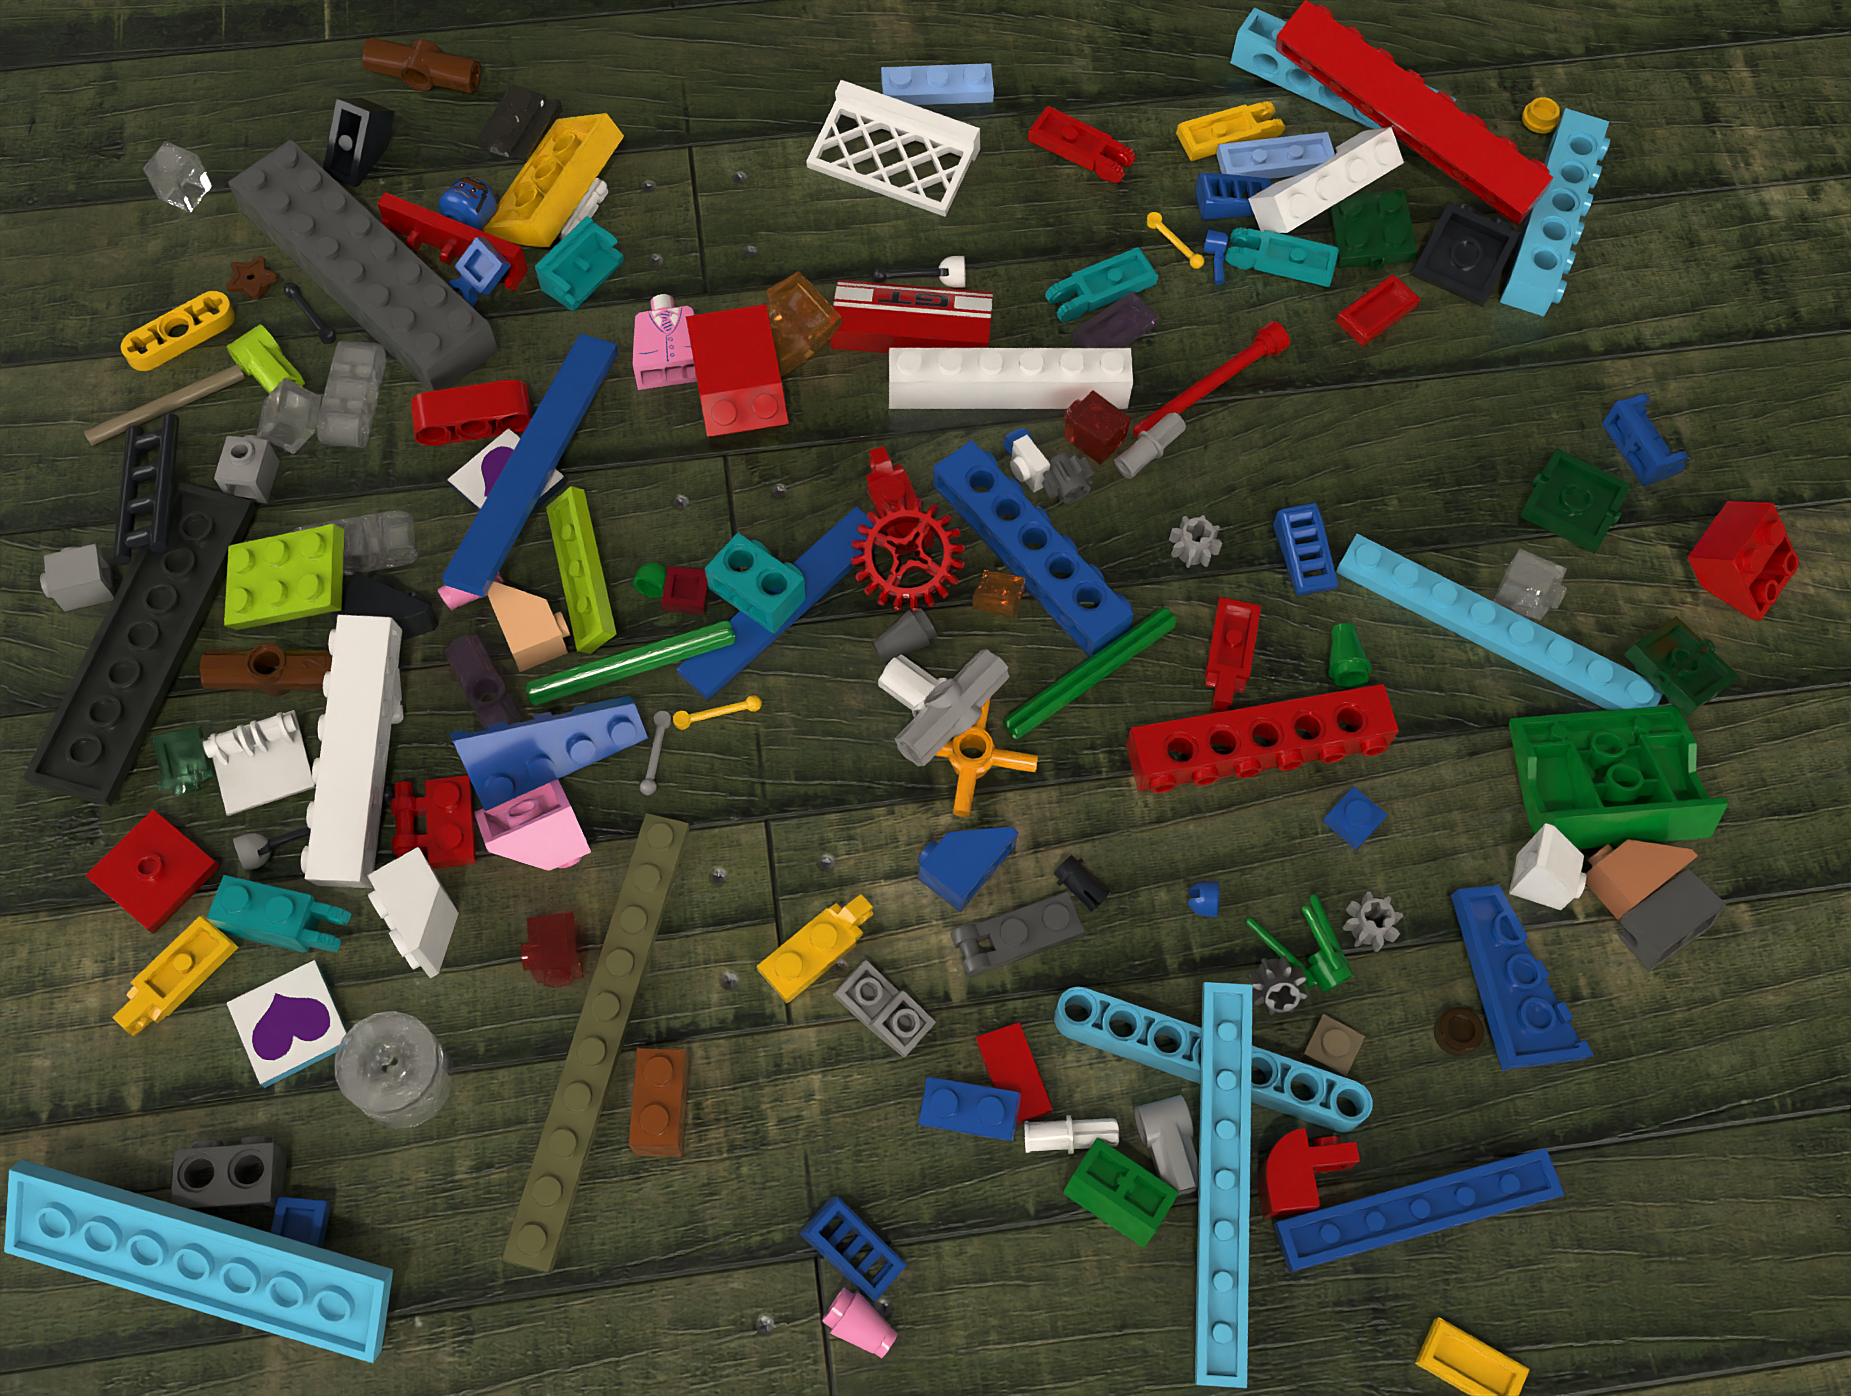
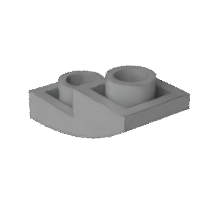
M867 960L862 961L832 993L858 1020L903 1057L909 1054L936 1023L904 990L898 991Z

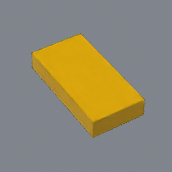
M1440 1317L1434 1319L1415 1361V1364L1470 1396H1519L1530 1370Z

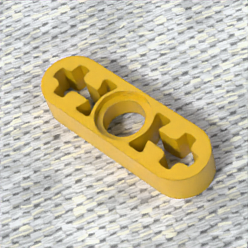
M218 291L205 292L126 335L121 343V351L132 368L138 371L152 370L229 328L235 320V311L225 294ZM216 308L219 311L217 314L213 315L209 312ZM196 317L200 321V324L196 325V323L193 320ZM182 324L189 326L188 331L180 337L169 336V332L173 327ZM161 337L164 341V343L161 345L157 340V338ZM142 347H145L148 350L143 354H140V352H138V350Z

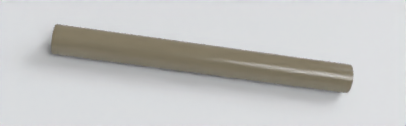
M236 364L84 431V434L91 446H94L126 432L129 426L144 424L246 378L239 365Z

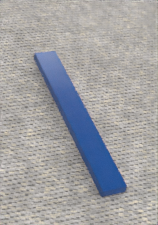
M579 334L444 572L442 578L445 586L485 597L618 354L617 344Z

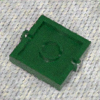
M1405 190L1349 195L1328 208L1333 243L1339 249L1337 256L1338 268L1370 265L1372 270H1379L1388 263L1415 261L1417 247ZM1380 260V263L1375 265L1374 261Z
M1556 448L1544 471H1539L1531 485L1534 489L1519 516L1595 554L1610 526L1614 527L1623 512L1619 508L1632 484Z
M1677 616L1633 644L1624 654L1634 664L1636 670L1647 677L1666 696L1667 700L1673 706L1679 708L1687 717L1729 687L1739 677L1714 652L1715 645L1711 640H1701ZM1705 644L1709 647V651L1703 652L1701 647Z

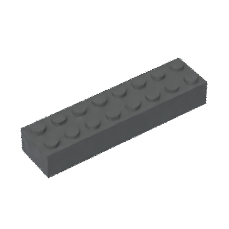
M291 139L228 181L242 213L429 391L449 389L498 352L490 323Z

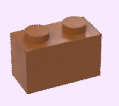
M637 1048L629 1146L635 1156L683 1157L690 1062L685 1050Z

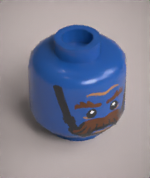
M471 177L459 178L439 198L438 208L441 215L482 230L496 214L497 204L494 192L487 183Z

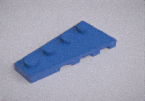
M630 696L574 707L573 712L552 716L551 712L533 715V720L508 725L506 721L487 725L488 729L466 733V730L449 733L485 811L648 738L635 703Z
M1499 885L1458 889L1451 895L1502 1071L1579 1061L1593 1056L1586 1040L1580 1042L1569 1021L1573 1017L1565 1002L1559 1003L1546 980L1550 975L1542 961H1537L1533 957L1525 943L1528 936Z

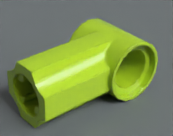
M258 325L226 346L229 354L236 364L239 365L240 369L248 377L253 375L276 402H289L300 394V390L305 384L302 376L282 355L280 347L263 325Z

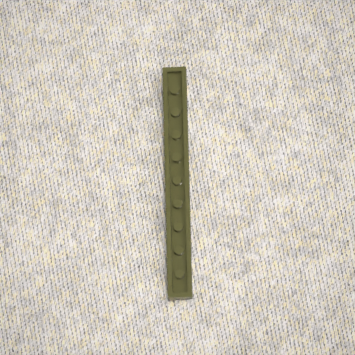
M645 814L501 1259L506 1263L552 1274L690 832L689 823Z

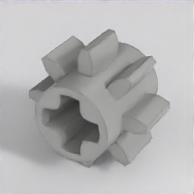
M1205 515L1192 519L1183 516L1180 529L1172 528L1169 540L1172 543H1176L1171 556H1179L1186 563L1187 568L1200 563L1207 567L1211 554L1218 555L1222 546V542L1216 539L1220 529L1219 525L1212 526L1205 519Z
M1369 891L1362 898V905L1351 901L1346 911L1354 918L1346 921L1343 930L1352 932L1356 939L1354 946L1358 947L1362 943L1372 944L1373 950L1378 952L1384 944V938L1390 942H1394L1400 933L1392 925L1398 923L1403 914L1394 912L1390 905L1391 897L1388 896L1384 900L1373 898L1372 893Z

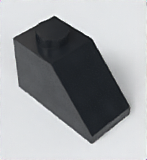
M337 98L323 169L332 178L358 187L387 149L395 111L363 98Z

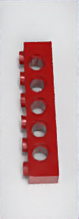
M1380 684L1131 727L1126 747L1138 792L1151 790L1152 793H1165L1175 789L1177 785L1194 782L1196 786H1205L1225 776L1236 775L1237 778L1243 779L1256 776L1262 770L1276 767L1280 771H1290L1310 761L1320 760L1323 764L1340 761L1350 754L1362 752L1363 756L1378 755L1388 749L1399 729L1385 686ZM1337 722L1349 724L1354 732L1344 731ZM1295 730H1306L1313 739H1303ZM1253 737H1264L1271 743V746H1260L1254 741ZM1221 744L1230 753L1219 754L1212 749L1211 745ZM1171 751L1181 752L1187 757L1188 761H1175L1168 753Z

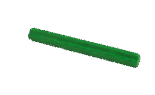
M1159 608L1006 716L1003 720L1005 731L1013 739L1021 738L1173 630L1177 622L1175 616L1168 608Z
M729 620L719 621L528 681L526 683L527 695L532 705L553 701L731 645L735 642L734 631Z

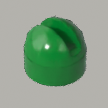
M658 562L643 564L633 579L634 588L646 597L661 598L663 596L667 569Z

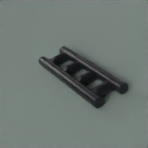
M164 414L162 416L161 428L145 434L144 430L139 426H129L126 430L113 550V561L116 564H129L131 562L132 549L150 544V549L157 553H163L168 550L179 431V417L176 414ZM159 447L158 460L141 465L142 452ZM156 478L155 492L137 498L139 484ZM153 511L152 525L134 530L135 516Z

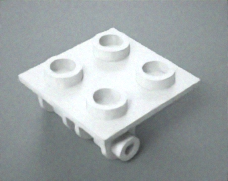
M295 710L286 713L279 712L276 716L258 722L254 720L248 725H239L236 729L220 734L213 733L208 737V740L203 741L208 758H213L227 816L316 788L312 779V772Z

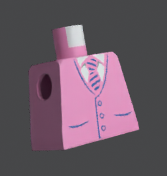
M657 295L650 301L652 311L639 312L635 316L632 363L638 390L697 382L686 316L695 315L693 309L689 306L675 307L674 298L670 295Z

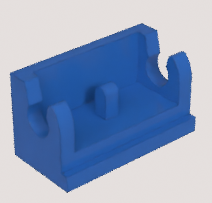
M1640 394L1627 400L1622 399L1615 402L1602 422V425L1643 487L1680 474L1685 468L1682 462L1689 459L1685 451L1675 454L1671 452L1647 416V409L1644 405L1651 401L1647 394Z

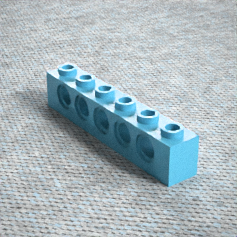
M1254 7L1238 30L1231 64L1372 129L1382 128L1277 52L1276 35L1287 22ZM1429 87V88H1430L1431 90H1433L1434 92H1436V93L1438 92V90H1436V89H1434V88H1432V87Z
M1565 108L1553 133L1544 161V165L1549 169V174L1553 177V180L1547 192L1526 217L1499 301L1500 303L1543 317L1552 302L1559 304L1567 285V281L1561 280L1562 274L1569 273L1576 252L1571 251L1570 248L1571 245H1577L1585 223L1580 222L1579 219L1580 216H1586L1594 195L1588 193L1589 188L1594 189L1602 170V166L1596 165L1597 160H1603L1611 139L1605 137L1609 121Z

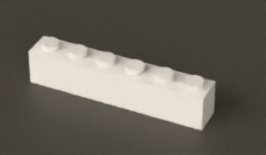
M889 348V409H1127L1133 385L1131 348Z
M338 615L336 629H332L329 634V652L333 657L331 671L325 673L323 680V692L327 698L326 713L322 714L318 721V737L322 741L320 758L314 760L312 767V779L314 784H316L314 802H310L308 805L306 816L307 826L311 829L309 846L303 848L301 855V869L305 873V879L317 886L372 888V883L367 875L374 872L402 636V629L391 617Z

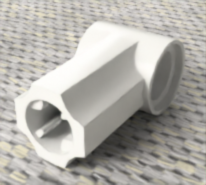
M901 654L896 658L894 657L885 667L878 680V686L911 709L913 716L916 717L926 707L924 700L929 693L947 679H935Z

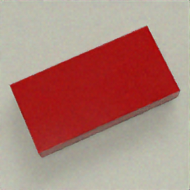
M1392 274L1341 311L1337 316L1336 323L1363 347L1415 309L1421 298Z
M1020 1022L976 1037L975 1042L992 1088L1015 1091L1022 1095L1017 1125L1023 1124L1024 1121H1031L1051 1114L1053 1111Z

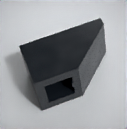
M358 572L354 573L342 591L341 610L328 613L335 626L337 625L338 615L391 617L402 629L401 641L435 631L439 625L431 608L432 604L422 595L415 592H409L407 595L396 590L389 581L380 576L373 575L372 578H369Z

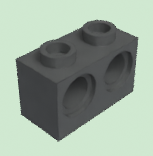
M266 1136L244 1137L241 1140V1145L223 1146V1142L219 1140L194 1141L191 1149L174 1150L170 1203L208 1215L275 1211L278 1196L285 1197L288 1151L272 1142L271 1137ZM263 1162L264 1171L260 1179L255 1183L247 1185L246 1174L250 1167L256 1163ZM213 1166L214 1176L210 1183L202 1188H198L197 1179L199 1174L205 1168Z

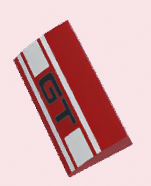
M838 280L830 326L831 349L889 353V348H988L993 292Z

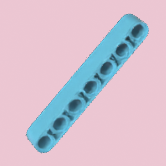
M1084 987L1069 988L1061 995L1055 1010L1054 1022L1062 1035L1201 1084L1199 1052L1201 1051L1202 1028ZM1073 1004L1080 1005L1087 1011L1089 1018L1082 1022L1073 1021L1066 1015L1065 1008ZM1117 1019L1127 1022L1132 1029V1035L1125 1038L1118 1037L1111 1031L1109 1023ZM1158 1035L1169 1036L1175 1042L1177 1050L1173 1053L1162 1052L1155 1045L1154 1037ZM1252 1046L1251 1066L1261 1069L1266 1078L1265 1084L1262 1085L1251 1082L1252 1103L1342 1133L1352 1131L1370 1115L1373 1100L1370 1092L1364 1085ZM1298 1081L1305 1084L1311 1094L1310 1100L1303 1101L1296 1098L1290 1088L1291 1082ZM1337 1097H1345L1354 1104L1356 1109L1355 1117H1349L1340 1112L1336 1104Z

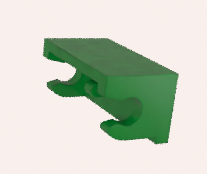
M1098 1137L1063 1191L1064 1195L1143 1249L1159 1228L1180 1193Z

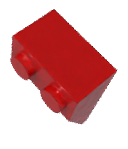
M766 304L686 316L707 438L788 425L783 387Z

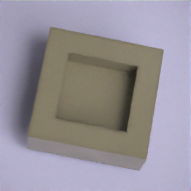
M1323 1014L1319 1018L1300 1058L1322 1070L1346 1077L1365 1036Z

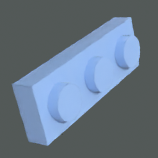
M991 63L881 67L882 94L912 105L993 102L994 88Z
M1328 132L1219 144L1216 155L1222 174L1272 179L1297 176L1328 161L1335 153Z

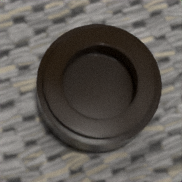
M1454 1007L1445 1011L1437 1019L1434 1025V1037L1437 1044L1446 1053L1454 1056H1465L1473 1052L1482 1043L1484 1027L1480 1018L1473 1011L1463 1007Z

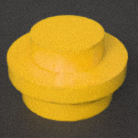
M1536 98L1525 107L1522 113V121L1533 132L1542 134L1552 132L1560 121L1559 106L1550 98Z

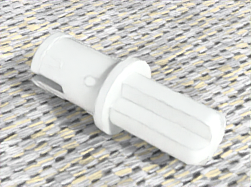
M1066 1115V1120L1024 1121L1026 1153H1031L1030 1151L1068 1149L1069 1154H1074V1149L1091 1148L1097 1137L1111 1147H1116L1119 1143V1126L1114 1118L1072 1120L1071 1115Z

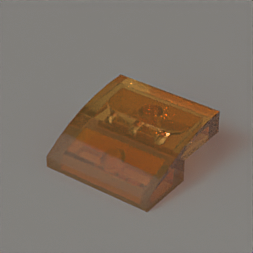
M799 271L766 290L769 301L765 304L767 306L780 377L791 372L812 356L843 323L839 313Z

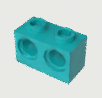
M739 533L705 567L708 588L773 634L777 632L806 599L804 577L798 568L789 562L781 563L771 556L769 550L761 542L754 539L749 541ZM741 566H746L750 568L749 570L744 572L734 571L736 568ZM772 589L783 590V592L778 595L767 594V592Z

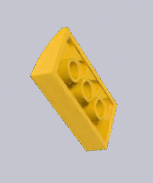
M602 113L556 119L497 204L496 214L482 230L511 243L532 247H550L624 137L609 115Z

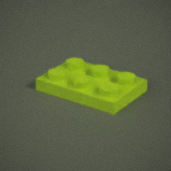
M333 523L230 545L228 547L224 626L233 630H241L341 610L344 529Z

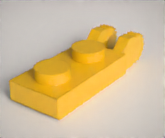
M1264 101L1263 103L1260 102L1249 106L1246 104L1182 122L1177 127L1176 135L1190 161H1195L1217 154L1219 144L1277 138L1284 133L1285 125L1278 118L1269 120L1274 116L1276 109L1271 101Z

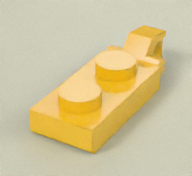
M862 894L844 906L843 909L835 903L829 909L826 908L758 964L757 970L786 1003L791 1002L856 947V941L863 935V931L859 926L873 915V906Z
M203 915L199 916L130 982L134 986L126 996L131 1000L112 1018L125 1031L135 1037L153 1020L159 1023L166 1015L169 1016L238 947Z

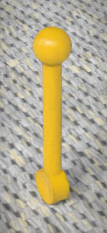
M1157 212L1148 214L1147 226L1152 229H1158L1189 259L1192 268L1199 269L1204 265L1203 256L1194 254L1162 223L1161 214Z
M750 695L746 701L688 714L686 711H678L673 716V722L677 729L684 730L690 726L691 722L746 709L756 712L761 708L762 700L757 695Z

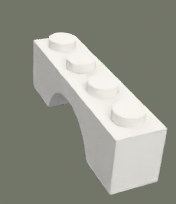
M1392 127L1363 131L1335 147L1336 155L1323 164L1297 176L1278 181L1249 198L1248 200L1260 231L1268 230L1276 233H1288L1403 164L1404 161Z

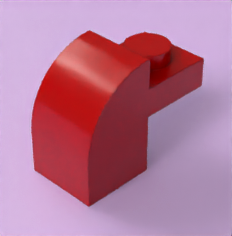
M1305 1128L1294 1130L1283 1136L1267 1152L1258 1171L1257 1184L1263 1219L1311 1213L1320 1207L1314 1174L1350 1170L1360 1162L1357 1143H1341L1340 1137L1331 1136L1312 1140V1147H1309Z

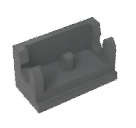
M1688 868L1621 917L1620 923L1626 930L1619 934V938L1643 963V967L1650 972L1714 926L1726 903Z

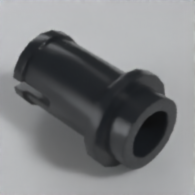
M1071 855L1053 873L1059 879L1056 884L1059 886L1064 884L1092 913L1103 902L1102 900L1110 895L1111 891L1106 889L1083 866L1085 861L1082 858L1077 860Z

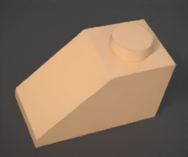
M493 581L487 595L520 672L568 653L563 638L569 636L570 633L561 611L553 614L546 599Z

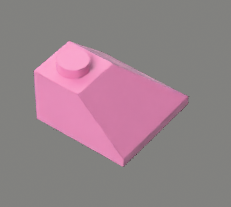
M558 779L490 810L485 811L482 808L474 812L488 852L547 871L557 867H570L578 863L582 856L591 852Z

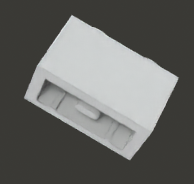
M419 847L367 875L375 891L368 894V897L379 916L384 918L391 930L389 935L402 957L405 956L413 970L421 966L426 974L432 978L439 974L459 913L439 877Z

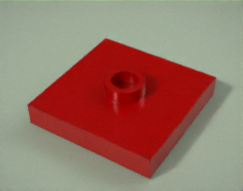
M152 809L85 876L154 934L220 866Z

